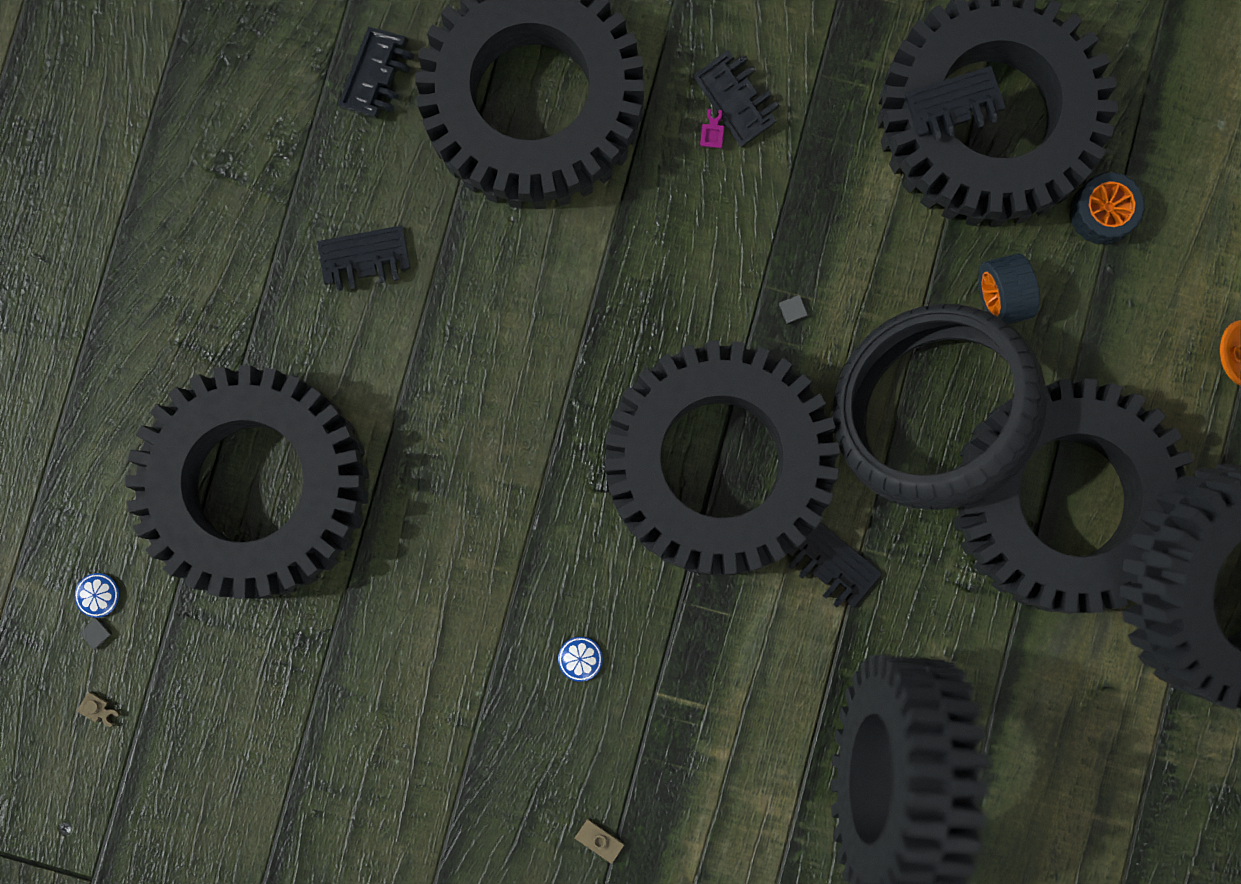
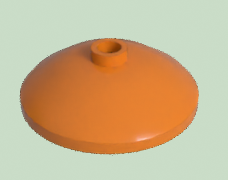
M1241 320L1231 323L1224 331L1219 353L1225 373L1234 383L1241 386Z

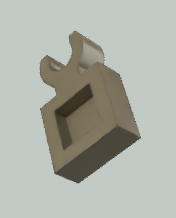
M91 691L86 694L77 710L78 713L95 723L99 722L100 718H102L103 723L108 727L115 725L109 720L111 714L116 717L121 715L116 709H107L110 702Z

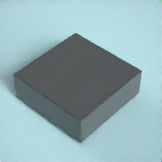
M800 295L779 303L786 324L807 316Z
M95 618L79 633L93 650H96L112 635L98 618Z

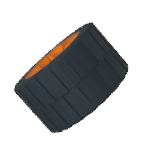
M1117 172L1101 173L1098 176L1092 177L1074 195L1070 205V217L1076 232L1084 237L1085 240L1102 245L1115 243L1139 225L1138 223L1142 220L1145 210L1144 196L1141 193L1140 187L1135 184V181L1126 177V175L1117 174Z
M1017 253L985 261L981 264L978 285L985 311L1001 318L1008 324L1031 319L1038 314L1040 308L1039 286L1033 267L1024 255Z

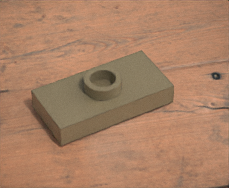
M588 818L575 836L576 840L611 864L624 846V843Z

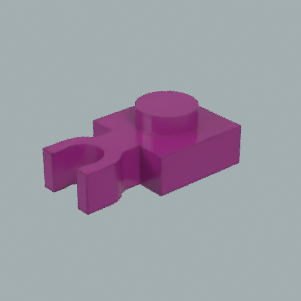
M708 109L707 117L709 124H702L700 146L722 149L725 127L718 124L722 119L723 111L719 110L718 117L712 118V110Z

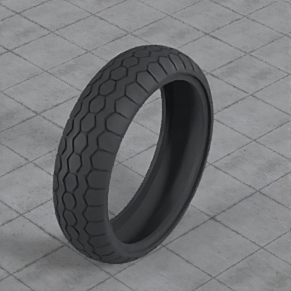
M934 304L905 311L887 320L865 337L853 351L841 372L835 390L833 402L834 432L839 449L850 469L862 483L881 497L899 505L915 509L942 510L956 508L981 500L997 491L1010 481L1025 465L1039 441L1044 426L1047 407L1046 385L1039 361L1030 345L1020 333L1001 318L987 311L966 305ZM941 340L972 341L984 345L1001 355L1010 364L1013 374V406L1003 431L982 455L956 470L924 476L902 473L876 460L867 439L866 412L876 384L895 361L917 347Z

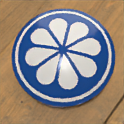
M90 574L84 577L76 587V605L83 614L89 617H105L116 607L120 588L111 577L105 574Z
M574 637L569 639L559 651V667L562 673L573 681L582 682L593 678L602 666V652L599 646L589 638Z

